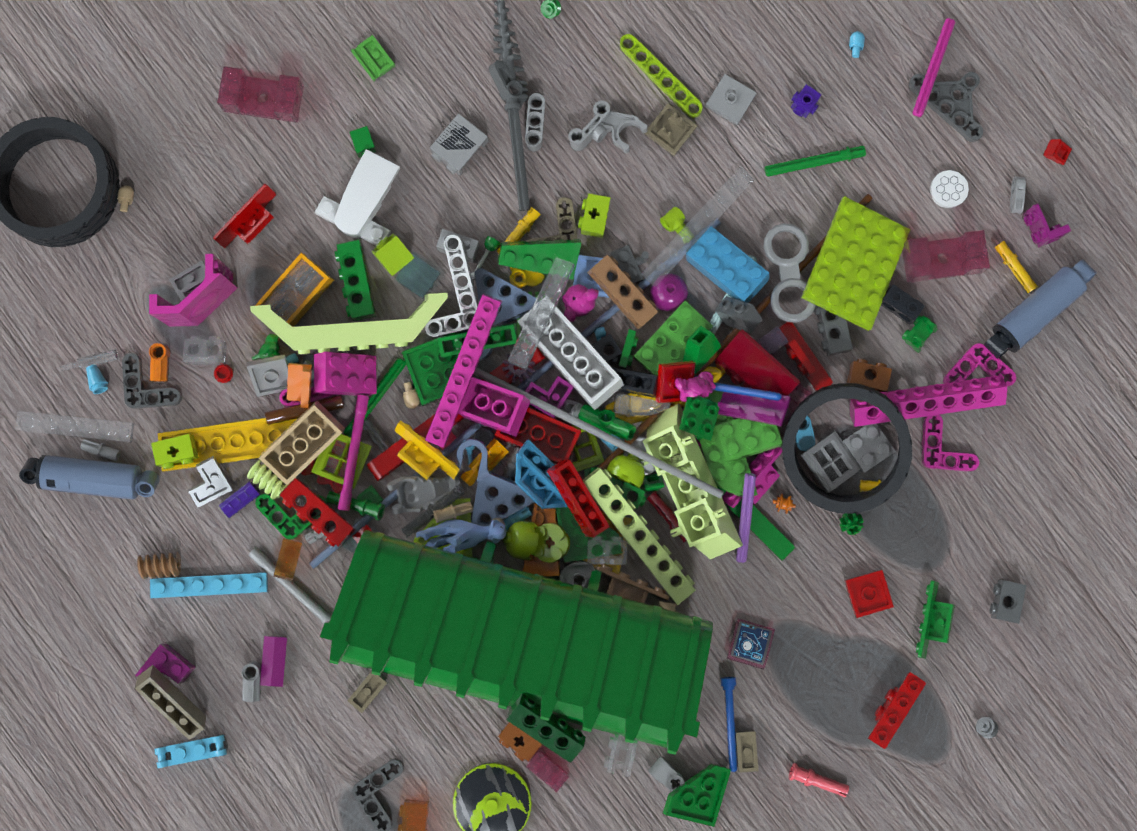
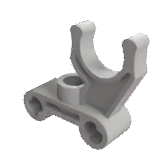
M598 101L593 107L595 117L583 130L579 128L571 130L568 138L571 148L575 151H581L592 139L599 143L608 132H612L614 145L622 149L624 153H628L630 151L629 144L624 143L619 137L622 129L627 126H636L642 133H646L648 127L637 116L613 112L606 101ZM602 110H605V111H606V112L603 113V114H600V113H599V112L602 111Z

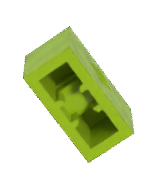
M588 193L587 199H583L582 210H585L584 217H580L578 228H581V234L603 238L611 197ZM593 212H596L595 219H591Z
M191 434L151 443L156 466L163 467V469L173 468L175 463L180 462L182 465L193 463V459L199 458L194 435ZM175 449L179 450V452L176 453V456L172 455V452H175Z

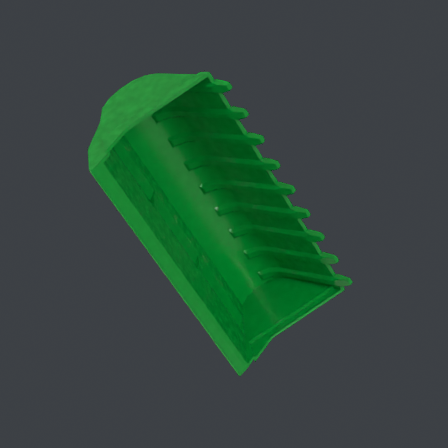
M369 530L363 532L354 552L331 619L324 623L320 634L321 638L332 640L329 663L338 665L341 660L342 662L372 669L371 674L380 676L383 672L413 680L415 686L422 687L425 683L455 691L456 696L460 698L470 695L498 703V708L505 710L508 706L512 707L521 694L526 697H531L541 706L540 719L549 721L553 714L559 719L582 725V730L591 732L592 729L605 731L625 737V742L634 743L635 740L667 748V753L676 755L684 735L697 738L700 726L697 713L713 632L712 621L622 598L621 596L599 592L598 587L602 571L595 569L591 572L588 587L584 588L576 584L573 585L543 577L542 575L494 564L492 561L496 545L493 542L487 541L479 560Z

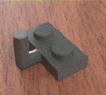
M629 245L611 252L612 257L619 264L618 267L622 272L625 271L631 277L630 281L633 284L643 281L638 265L648 261L649 253L647 251H644L636 259H634Z

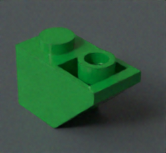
M700 325L688 338L682 362H694L695 374L721 348L715 335Z

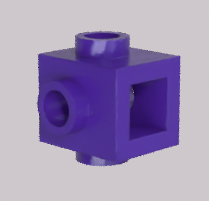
M806 84L802 91H797L791 99L793 101L791 106L793 112L807 118L809 113L813 115L819 107L817 102L822 94Z

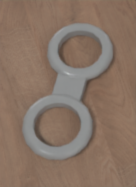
M785 223L776 225L766 234L763 246L768 259L778 265L780 283L773 289L770 303L773 312L780 319L786 322L797 323L812 315L816 305L808 301V306L802 313L789 314L780 307L778 299L780 292L785 288L798 287L803 291L805 290L807 283L800 280L799 263L805 259L808 253L809 242L801 228ZM781 232H790L796 235L801 244L799 254L790 259L778 257L771 247L774 236Z

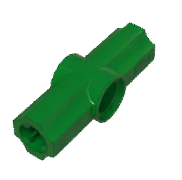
M584 404L578 414L580 420L626 441H631L636 432L635 425L615 417V413L611 410L601 411L597 408L594 410L590 405Z

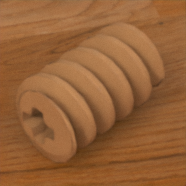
M177 552L176 558H174L173 554L169 553L168 558H166L165 554L162 553L160 559H158L157 554H154L153 560L150 559L149 555H146L145 560L142 559L141 555H138V572L142 579H147L148 577L154 579L156 576L163 578L164 575L166 577H171V575L177 577L181 571L180 554Z

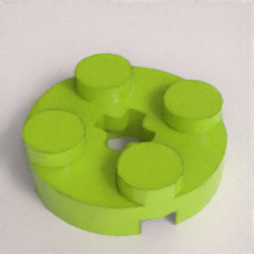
M547 523L535 529V533L539 534L535 557L544 562H556L568 553L570 538L562 526L555 523ZM549 537L555 542L551 548L546 544V540H549Z

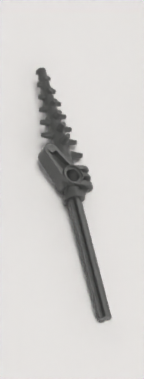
M497 0L494 2V5L497 6L498 13H494V17L498 18L497 22L499 25H494V29L499 30V36L494 37L493 40L500 43L498 44L499 48L493 49V52L501 55L499 60L489 66L488 70L499 90L501 99L506 102L504 109L508 112L518 206L519 211L530 210L519 110H521L523 103L529 99V95H526V92H528V89L525 87L527 81H518L516 79V72L524 71V67L514 65V60L521 59V56L512 53V48H517L518 44L511 42L510 36H515V32L509 31L508 24H512V20L507 19L506 12H509V8L505 7V0Z

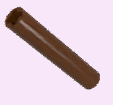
M342 395L316 400L328 412L344 408ZM301 404L267 411L265 412L267 424L271 425L298 419L308 408H300Z

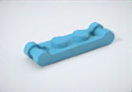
M224 735L155 748V755L158 756L157 768L227 755V750L223 744V741H225ZM211 743H215L216 750L212 751ZM166 752L171 753V759L166 760Z

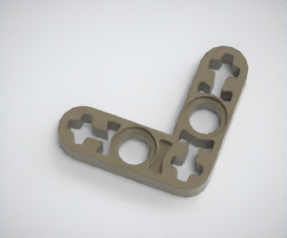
M563 197L556 203L558 236L534 238L527 240V242L567 240V236H562V234H570V240L577 239L572 201L569 198ZM563 202L570 206L567 207V215L571 214V216H564L563 209L559 208ZM569 220L572 223L571 229H563L561 226L562 222Z

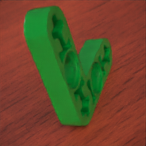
M262 494L256 499L257 509L286 539H296L312 524L310 522H301L296 514L291 518L274 499H271L270 495ZM318 495L324 502L327 503L326 498L324 496ZM262 499H264V500L269 499L268 505H269L271 508H273L274 505H275L276 508H274L273 510L270 511V510H269L267 507H265V506L261 507V505H262L261 500H262ZM317 508L314 510L317 513L315 516L312 512L314 519H318L321 516V511ZM280 511L283 514V519L277 523L273 520V514ZM287 519L289 520V522H287L286 524L291 528L295 527L294 535H287L288 529L285 526H283L282 529L280 528V526L283 525L287 521Z

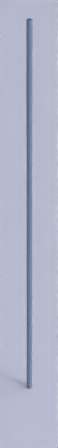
M717 218L712 221L691 241L686 243L640 282L638 286L644 290L657 277L682 258L710 226L716 229L721 225V222ZM614 304L580 334L586 339L620 309ZM548 360L517 388L525 391L531 382L534 383L554 364ZM475 422L441 451L442 454L447 457L464 440H467L479 430L483 424ZM417 472L412 475V476H420V477H422V476H421L419 473H417ZM397 490L380 502L385 504V508L398 498ZM366 515L353 525L356 530L347 540L375 517ZM337 545L334 547L328 546L309 564L313 569L316 568L339 547Z

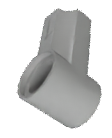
M249 662L242 668V701H260L262 666L258 662ZM251 666L256 669L255 676L249 675L248 667Z

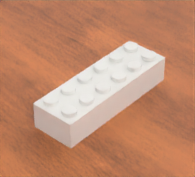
M547 296L517 321L522 330L594 410L624 385L619 375Z

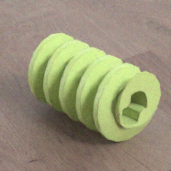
M258 460L249 470L247 478L253 479L254 484L260 483L259 488H265L266 494L271 493V499L280 498V494L288 485H284V482L281 479L279 480L278 476L273 475L270 469L267 470V466L265 464L261 465V460Z

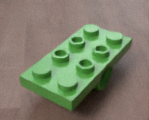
M684 301L633 357L652 375L658 376L659 364L675 363L683 360L687 340L700 325L709 331L713 325L690 304Z

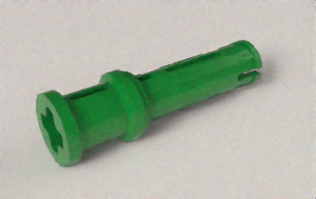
M330 491L326 498L327 503L339 505L340 494ZM352 497L350 509L359 512L362 516H372L380 521L385 512V504H375L370 502L369 499L358 500Z

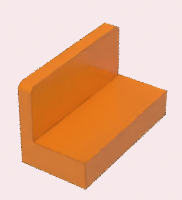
M289 363L287 400L301 401L300 408H309L311 401L312 365Z

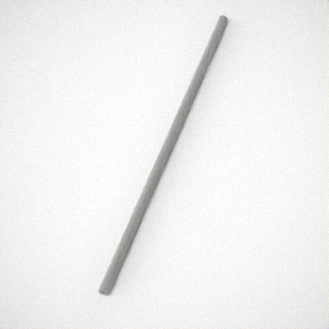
M476 367L474 375L496 386L524 395L530 400L531 404L721 499L724 491Z

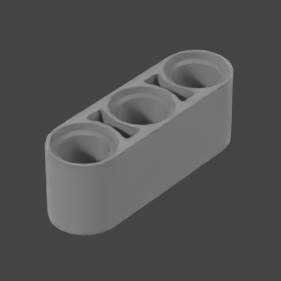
M539 93L532 94L528 99L525 140L526 147L533 152L540 150L543 144L545 98ZM535 101H539L542 103V105L540 107H534L532 106V103ZM537 119L540 121V124L534 126L530 122ZM535 137L539 140V142L536 144H531L529 140Z

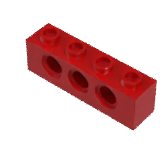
M561 460L547 470L586 537H596L610 527L571 460Z
M294 478L280 494L283 498L282 503L290 509L292 507L298 511L296 515L304 522L308 520L312 523L311 528L318 534L322 532L327 537L325 540L333 547L335 545L341 547L356 530L298 478ZM301 496H305L307 502L304 506L300 507L298 499ZM318 508L321 511V516L318 519H314L312 512ZM330 521L336 524L333 532L327 530V524Z

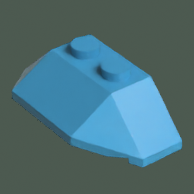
M528 439L516 454L515 483L542 509L568 507L547 472L554 464Z

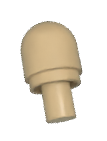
M124 185L118 191L117 199L118 203L121 204L120 211L128 212V205H131L133 202L134 190L130 186Z
M411 382L404 383L405 392H403V399L405 405L410 409L418 407L420 399L416 389L413 390Z

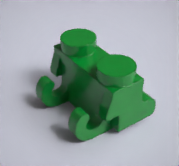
M919 315L914 321L915 326L911 331L909 329L906 330L902 336L905 343L910 345L917 353L921 351V347L924 346L929 336L938 330L937 325L924 315Z

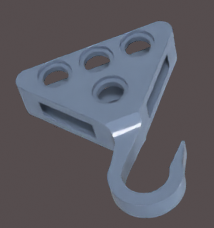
M478 268L475 271L479 302L483 294L502 301L501 311L498 312L493 327L505 325L522 318L540 302L534 296L483 268ZM494 278V285L492 287H488V280ZM510 287L511 293L508 296H504V289ZM526 296V304L520 305V298ZM493 348L484 349L479 361L486 359L491 354Z
M468 439L461 443L457 450L458 468L460 470L464 457L463 451L466 447L476 446L482 453L471 523L483 527L490 526L492 519L502 518L503 520L534 503L515 481L493 473L488 469V449L482 441ZM495 487L498 489L499 494L491 496L488 493V489ZM522 495L525 498V502L518 504L515 502L514 497ZM505 504L508 507V511L501 513L498 511L497 506ZM483 513L491 516L489 522L482 521L481 515Z

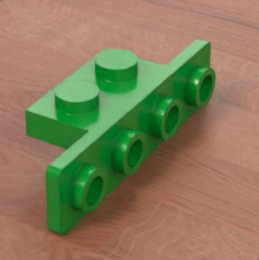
M931 580L926 588L928 599L927 603L923 606L924 622H921L919 628L921 640L916 646L918 658L926 659L929 640L949 643L955 605L936 601L939 586L937 581Z

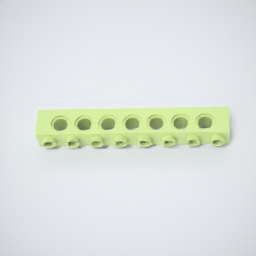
M600 468L595 469L583 479L591 496L671 599L679 605L696 591L693 587L694 581L689 575H683L681 572L683 567L677 560L673 561L669 557L671 554L669 549L665 545L661 546L657 540L660 538L653 530L649 531L645 526L648 524L641 514L637 516L633 511L636 507L629 499L626 501L622 497L624 492L617 484L615 486L610 481L612 477L606 469L602 471ZM607 484L608 492L603 495L600 494V486ZM614 500H619L620 507L613 510L611 503ZM626 515H631L632 522L625 525L623 518ZM643 530V538L636 540L635 533ZM654 545L656 548L655 553L648 555L647 548ZM666 560L667 567L660 570L659 563ZM676 575L679 576L678 583L672 585L670 582L671 578Z

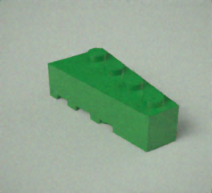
M580 239L501 242L498 264L573 280L582 242Z

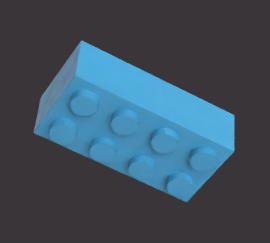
M712 226L686 253V259L692 266L734 299L749 303L769 281V272Z

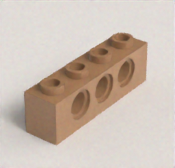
M606 255L587 273L630 322L639 329L658 313L657 307L650 299L647 300L645 298L643 290L638 285L635 286L630 281L631 277L629 274L621 271L618 267V262L612 256ZM608 272L615 275V281H610L607 278ZM620 287L627 288L628 295H622ZM633 301L640 303V310H636L633 307Z

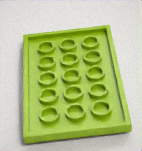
M844 196L839 203L801 298L863 329L871 330L911 229Z

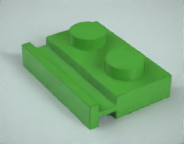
M373 35L357 45L358 47L354 50H351V53L373 82L395 67L394 62Z

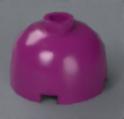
M672 273L657 277L652 283L650 290L652 302L662 311H676L687 300L688 287L685 281L680 276Z

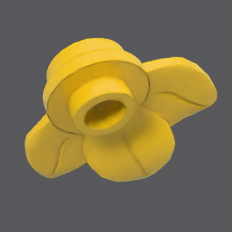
M510 267L512 272L510 283L517 288H523L526 285L534 287L545 279V275L542 273ZM522 277L523 280L521 282H517L516 278Z

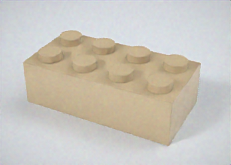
M315 401L262 452L259 459L288 485L343 432L345 427L318 401Z

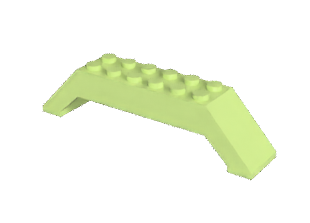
M435 293L424 295L425 300L408 319L292 327L274 313L270 305L250 306V309L257 318L294 351L298 350V354H308L310 349H317L318 353L330 352V348H337V351H349L351 346H356V350L369 349V345H375L376 348H389L388 344L395 343V347L408 346V342L414 341L448 298V294Z

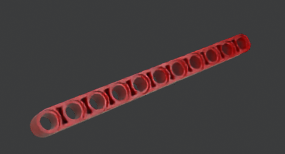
M531 342L489 374L511 384L541 362L545 355L534 342ZM435 414L413 431L426 439ZM458 414L453 426L463 420L464 417ZM401 438L366 465L377 481L382 480L405 463L397 456L400 450L408 443L404 438Z

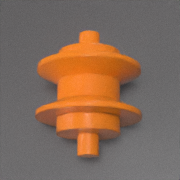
M781 493L780 497L772 501L775 504V508H777V512L783 509L785 514H787L788 511L796 507V504H793V500H791V495L788 498H783Z

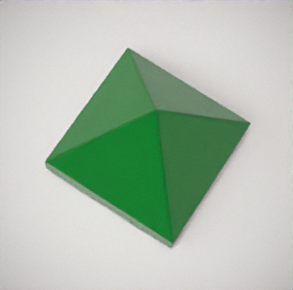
M653 474L644 477L643 483L647 491L655 492L665 487L662 475Z

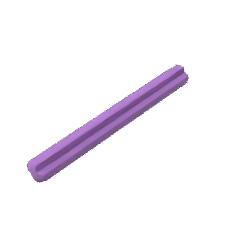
M746 473L744 479L738 534L743 546L737 548L736 561L742 563L747 561L756 481L755 474Z

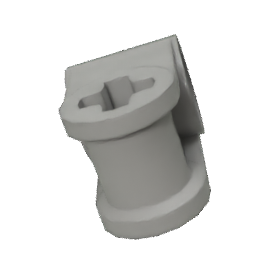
M662 756L648 770L657 781L662 783L671 792L678 788L677 785L672 786V779H680V785L685 783L683 776Z

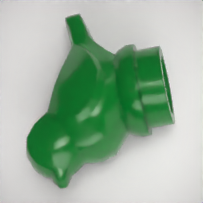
M269 334L258 354L251 357L252 360L281 355L278 353L280 350V345L278 344L279 337L275 334Z

